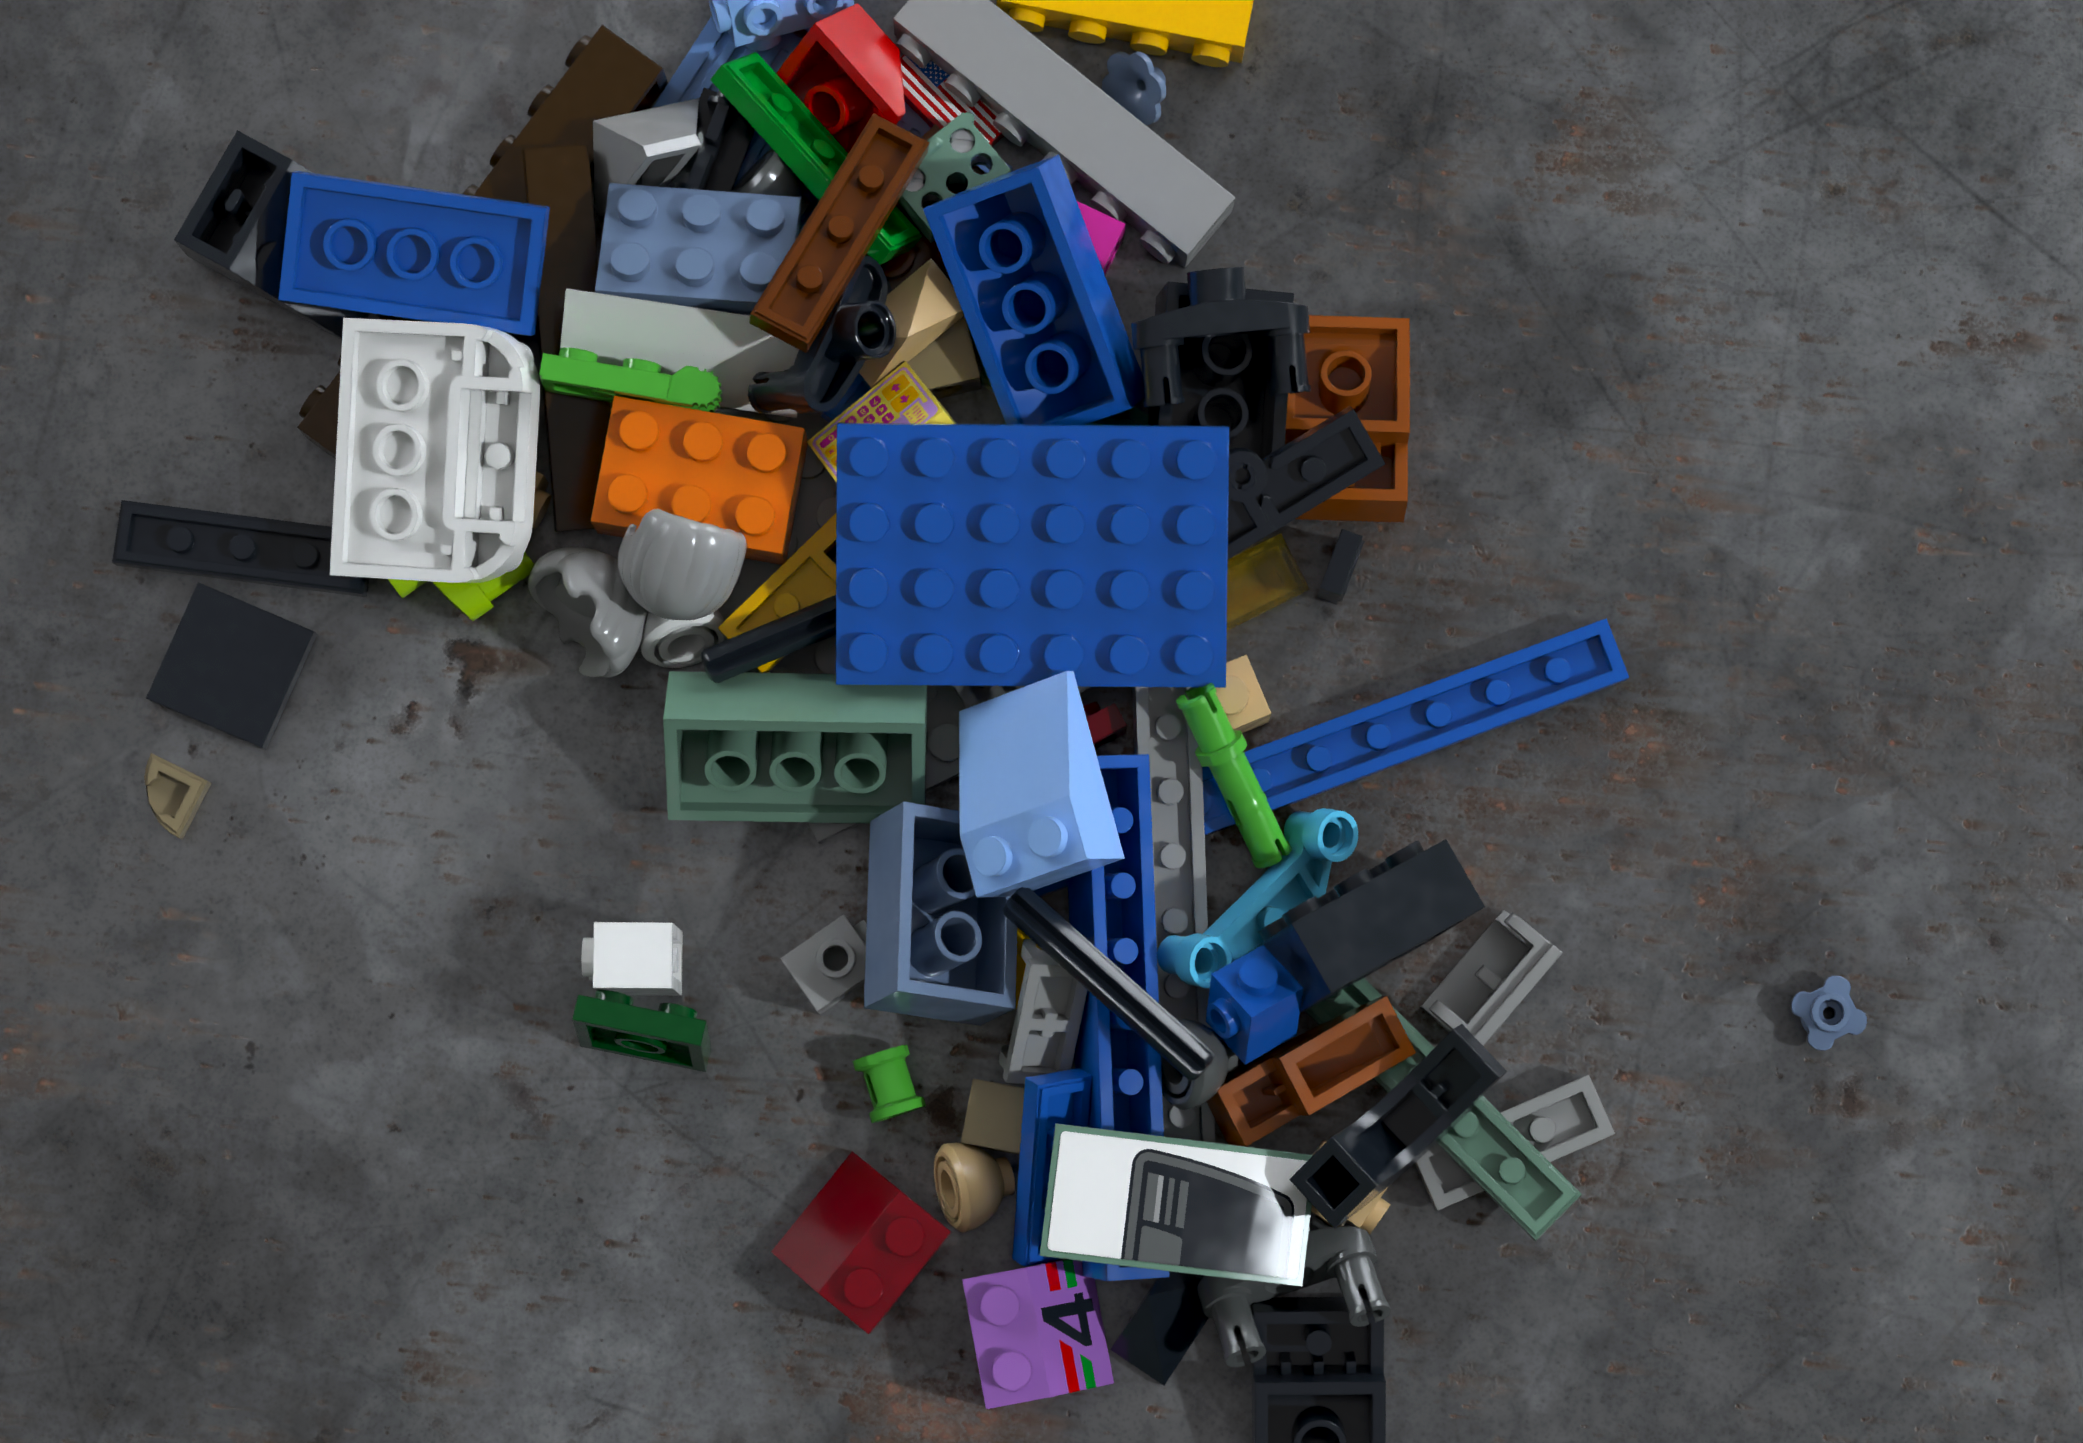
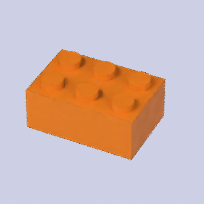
M614 396L591 523L598 534L623 538L629 525H637L636 531L647 512L653 509H661L673 515L741 532L745 536L747 543L745 559L783 565L788 557L808 447L805 428Z

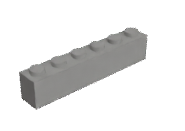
M908 0L893 18L894 35L899 39L895 45L903 55H906L921 68H925L930 61L934 62L950 75L944 82L945 87L969 107H973L980 99L994 110L998 116L993 121V125L1012 143L1021 147L1027 141L1045 156L1043 160L1059 154L1070 185L1074 181L1078 182L1094 195L1090 202L1097 211L1121 222L1125 220L1143 235L1139 242L1159 261L1169 264L1173 259L1183 268H1186L1231 214L1235 196L990 0Z

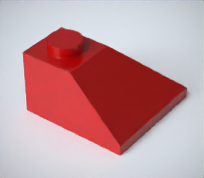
M858 3L815 22L776 72L848 153L873 113L895 125L906 113L899 48Z

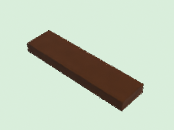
M874 113L872 114L750 313L749 323L807 353L927 155L930 142Z

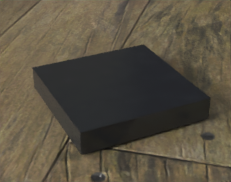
M198 582L146 699L266 750L318 634L308 628Z

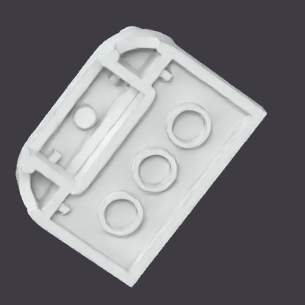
M343 318L330 575L447 583H481L493 580L506 572H511L521 564L533 528L540 406L539 375L534 363L533 353L527 345L517 341L514 337L501 330L473 324Z

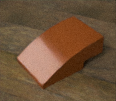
M1309 315L1310 333L1304 334L1308 381L1309 385H1311V391L1288 393L1285 445L1350 406L1359 417L1383 458L1385 465L1296 519L1404 523L1408 503V440L1410 435V318Z

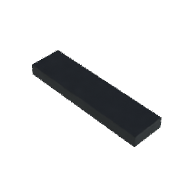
M121 500L112 563L116 566L367 597L369 578L330 575L332 527Z

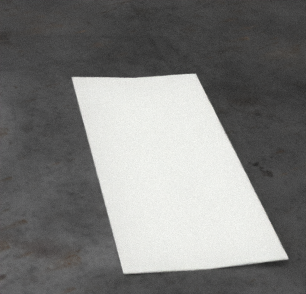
M567 288L565 291L560 348L570 347L587 350L598 355L597 362L622 366L623 360L626 358L655 362L662 366L661 373L670 374L671 376L686 365L698 367L700 371H704V369L707 372L713 371V375L715 377L718 376V382L721 383L719 388L722 390L720 407L757 412L751 406L748 399L749 385L756 384L752 380L758 372L771 373L790 369L794 365L799 349L749 323V315ZM787 409L765 414L797 418L798 412Z

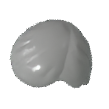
M653 509L647 512L636 531L637 525H629L618 552V569L624 586L633 599L645 610L664 619L695 620L712 614L727 601L738 580L746 555V538L741 532L673 515L661 509Z
M584 547L559 548L540 557L534 564L528 578L529 592L541 607L556 617L559 623V636L562 643L568 644L572 640L581 644L586 650V655L582 665L579 667V672L591 678H611L621 674L631 663L640 647L649 611L640 606L624 586L619 574L618 558L602 551Z

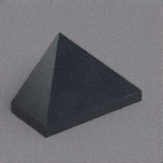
M1169 1271V1277L1157 1278L1110 1350L1165 1386L1209 1319L1203 1312L1197 1293V1286L1205 1275Z

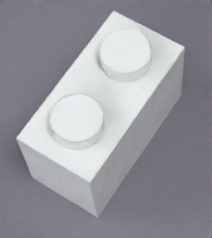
M594 922V938H583L582 975L583 977H589V980L593 981V988L596 990H609L626 995L682 996L683 932L674 923Z

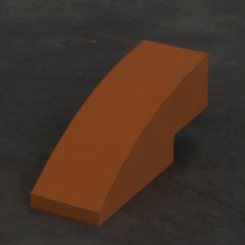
M1381 996L1275 1047L1246 1065L1243 1064L1238 1067L1232 1075L1226 1076L1223 1085L1218 1089L1217 1093L1206 1102L1229 1145L1247 1147L1300 1115L1309 1116L1414 1055L1416 1052L1388 997Z

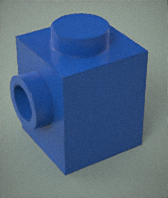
M1262 945L1211 974L1208 1005L1206 1008V1023L1246 1065L1297 1035L1303 987L1271 952Z

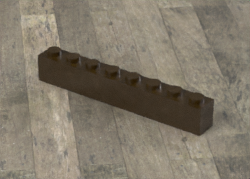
M601 25L592 38L584 35L567 56L565 66L569 69L555 87L549 84L546 85L532 101L527 112L531 119L517 138L510 134L496 148L490 159V165L493 167L492 171L479 187L472 184L462 194L527 203L522 150L588 145L592 186L594 183L593 121L650 109L668 84L664 69L604 25ZM376 314L382 320L422 321ZM340 355L339 360H338V366H340V367H341V355ZM340 371L327 388L320 385L308 396L299 412V415L304 419L297 427L308 440L334 459H336Z

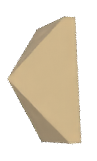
M932 259L927 261L887 295L885 305L892 313L896 324V339L894 347L888 355L878 359L866 360L859 373L871 388L906 361L908 363L964 316L952 283Z

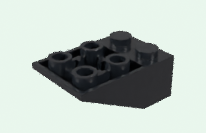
M237 130L174 241L193 260L342 340L343 318L367 319L370 313L278 300L292 172H313Z

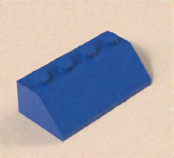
M1059 154L1001 175L923 208L1006 424L1085 425L1129 410L1145 397L1142 371Z

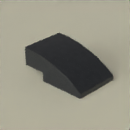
M1281 1297L1251 1304V1311L1261 1341L1266 1348V1354L1263 1358L1252 1363L1253 1443H1386L1384 1319L1375 1322L1367 1300H1363V1304L1366 1309L1369 1325L1361 1327L1353 1326L1350 1323L1349 1312L1343 1297Z

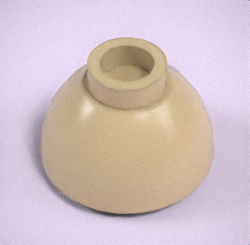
M959 1142L941 1145L935 1156L934 1180L941 1209L949 1224L962 1233L976 1229L987 1222L997 1211L1003 1197L1013 1195L1015 1192L1014 1173L1006 1157L994 1159L982 1148Z

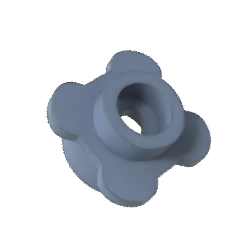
M1841 976L1828 977L1823 987L1811 993L1805 991L1798 992L1791 1001L1792 1013L1800 1017L1801 1024L1808 1033V1044L1819 1051L1830 1049L1835 1039L1847 1033L1851 1035L1860 1034L1867 1024L1866 1014L1862 1010L1856 1009L1849 995L1850 983ZM1826 1007H1831L1834 1010L1835 1015L1832 1019L1824 1017L1823 1010Z

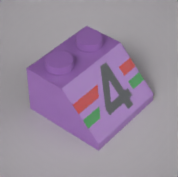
M1068 1259L962 1279L986 1409L1054 1397L1114 1383L1095 1279L1083 1276L1082 1261Z

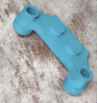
M1327 808L1317 809L1314 812L1296 811L1292 813L1284 826V836L1286 841L1289 842L1292 851L1287 856L1282 855L1283 860L1271 866L1203 934L1195 933L1184 937L1178 935L1166 937L1160 943L1157 951V961L1160 968L1166 973L1178 975L1186 984L1210 988L1211 974L1239 959L1264 942L1258 933L1259 930L1280 919L1284 913L1314 896L1319 898L1326 894L1332 862H1340L1347 859L1357 846L1358 827L1354 818L1345 811Z

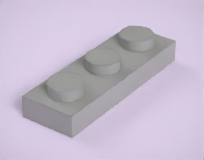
M1589 1075L1501 1112L1549 1162L1615 1134ZM1438 1143L1415 1163L1435 1211L1484 1191Z

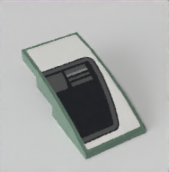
M1055 1123L1040 1256L1303 1286L1312 1204L1289 1179L1313 1155Z

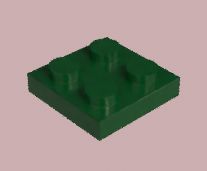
M596 990L594 998L578 995L572 1021L581 1047L706 1072L711 1052V1043L707 1021L696 1019L698 1014L696 1010L673 1003H660L658 1011L633 1006L634 999L632 997L609 990Z

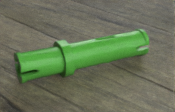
M1213 683L1203 687H1191L1185 691L1189 700H1187L1185 695H1180L1176 699L1178 708L1182 710L1199 745L1195 754L1201 766L1210 768L1228 810L1233 816L1249 849L1254 866L1257 868L1273 866L1283 860L1279 850L1283 856H1287L1292 851L1289 842L1286 841L1270 808L1266 795L1261 789L1244 753L1247 742L1241 730H1233L1218 699Z

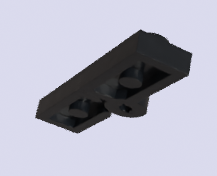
M1348 406L1263 459H1260L1255 452L1247 448H1233L1229 450L1228 559L1385 465L1383 458L1352 407Z

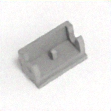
M1503 910L1420 1008L1449 1033L1457 1026L1463 1024L1484 1046L1563 952L1555 945H1552L1514 912L1509 914Z
M1028 938L1023 940L1020 953L1021 958L1026 963L1010 1044L1003 1045L999 1055V1064L1004 1070L1003 1078L1006 1083L1025 1084V1077L1071 1069L1088 991L1045 951L1037 948L1034 941Z

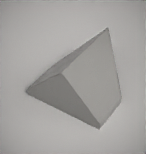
M699 98L593 121L594 201L599 217L605 216L609 183L667 187L701 146L696 135Z

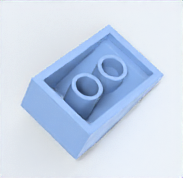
M1074 671L1062 672L959 711L960 838L977 898L1011 897L1021 887L1030 888L1033 891L1125 859Z

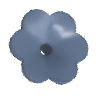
M1120 51L1111 55L1107 61L1109 74L1102 81V90L1145 125L1157 122L1161 117L1160 102L1165 99L1167 94L1164 73L1158 67H1153L1151 59L1143 52H1135L1129 55Z

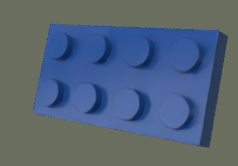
M301 171L292 172L278 300L429 322L473 324L498 329L507 333L532 336L536 332L550 207Z

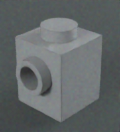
M843 914L780 958L820 1015L865 984L867 924L864 920L852 926Z

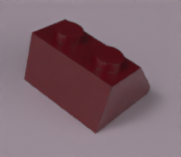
M852 1151L771 1252L824 1299L867 1334H871L952 1234V1231Z

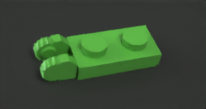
M570 347L560 348L559 356L543 353L539 376L542 387L547 392L612 403L614 396L714 413L716 408H720L719 403L722 402L720 397L722 390L719 389L721 383L718 382V376L715 377L713 371L707 372L706 369L700 371L698 367L686 365L671 376L670 374L661 373L662 366L655 362L626 358L623 360L622 366L597 362V354Z

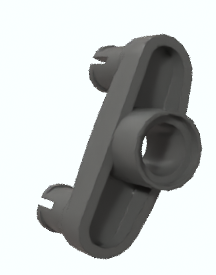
M1352 1226L1309 1231L1303 1286L1204 1276L1197 1286V1293L1203 1312L1207 1317L1213 1318L1224 1352L1225 1363L1233 1368L1245 1366L1238 1345L1240 1340H1243L1251 1363L1260 1360L1266 1354L1265 1345L1261 1341L1250 1308L1252 1303H1258L1331 1278H1337L1349 1312L1348 1317L1353 1326L1369 1325L1363 1300L1369 1302L1375 1322L1385 1319L1391 1311L1374 1268V1264L1377 1262V1254L1370 1234L1362 1228Z

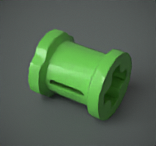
M907 1045L886 1049L852 1061L855 1071L863 1072L874 1109L869 1113L871 1123L884 1121L926 1107L924 1097L916 1096L905 1058L910 1054Z

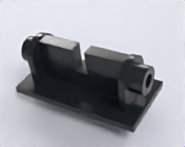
M703 88L698 101L696 130L701 146L667 187L731 192L755 129L720 90L715 92Z

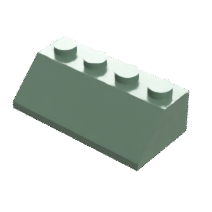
M669 671L663 715L668 820L870 824L871 820L903 801L926 805L927 685H836V674L747 672L723 682L715 683L711 681L706 672Z

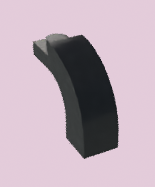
M1461 1024L1454 1028L1375 1106L1350 1126L1332 1136L1289 1180L1333 1228H1336L1376 1198L1425 1155L1472 1110L1471 1107L1507 1071L1469 1030Z

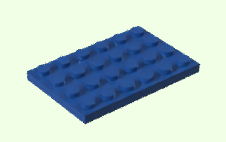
M837 423L836 685L1027 686L1065 671H1074L1077 686L1203 687L1213 683L1215 687L1226 688L1229 426Z

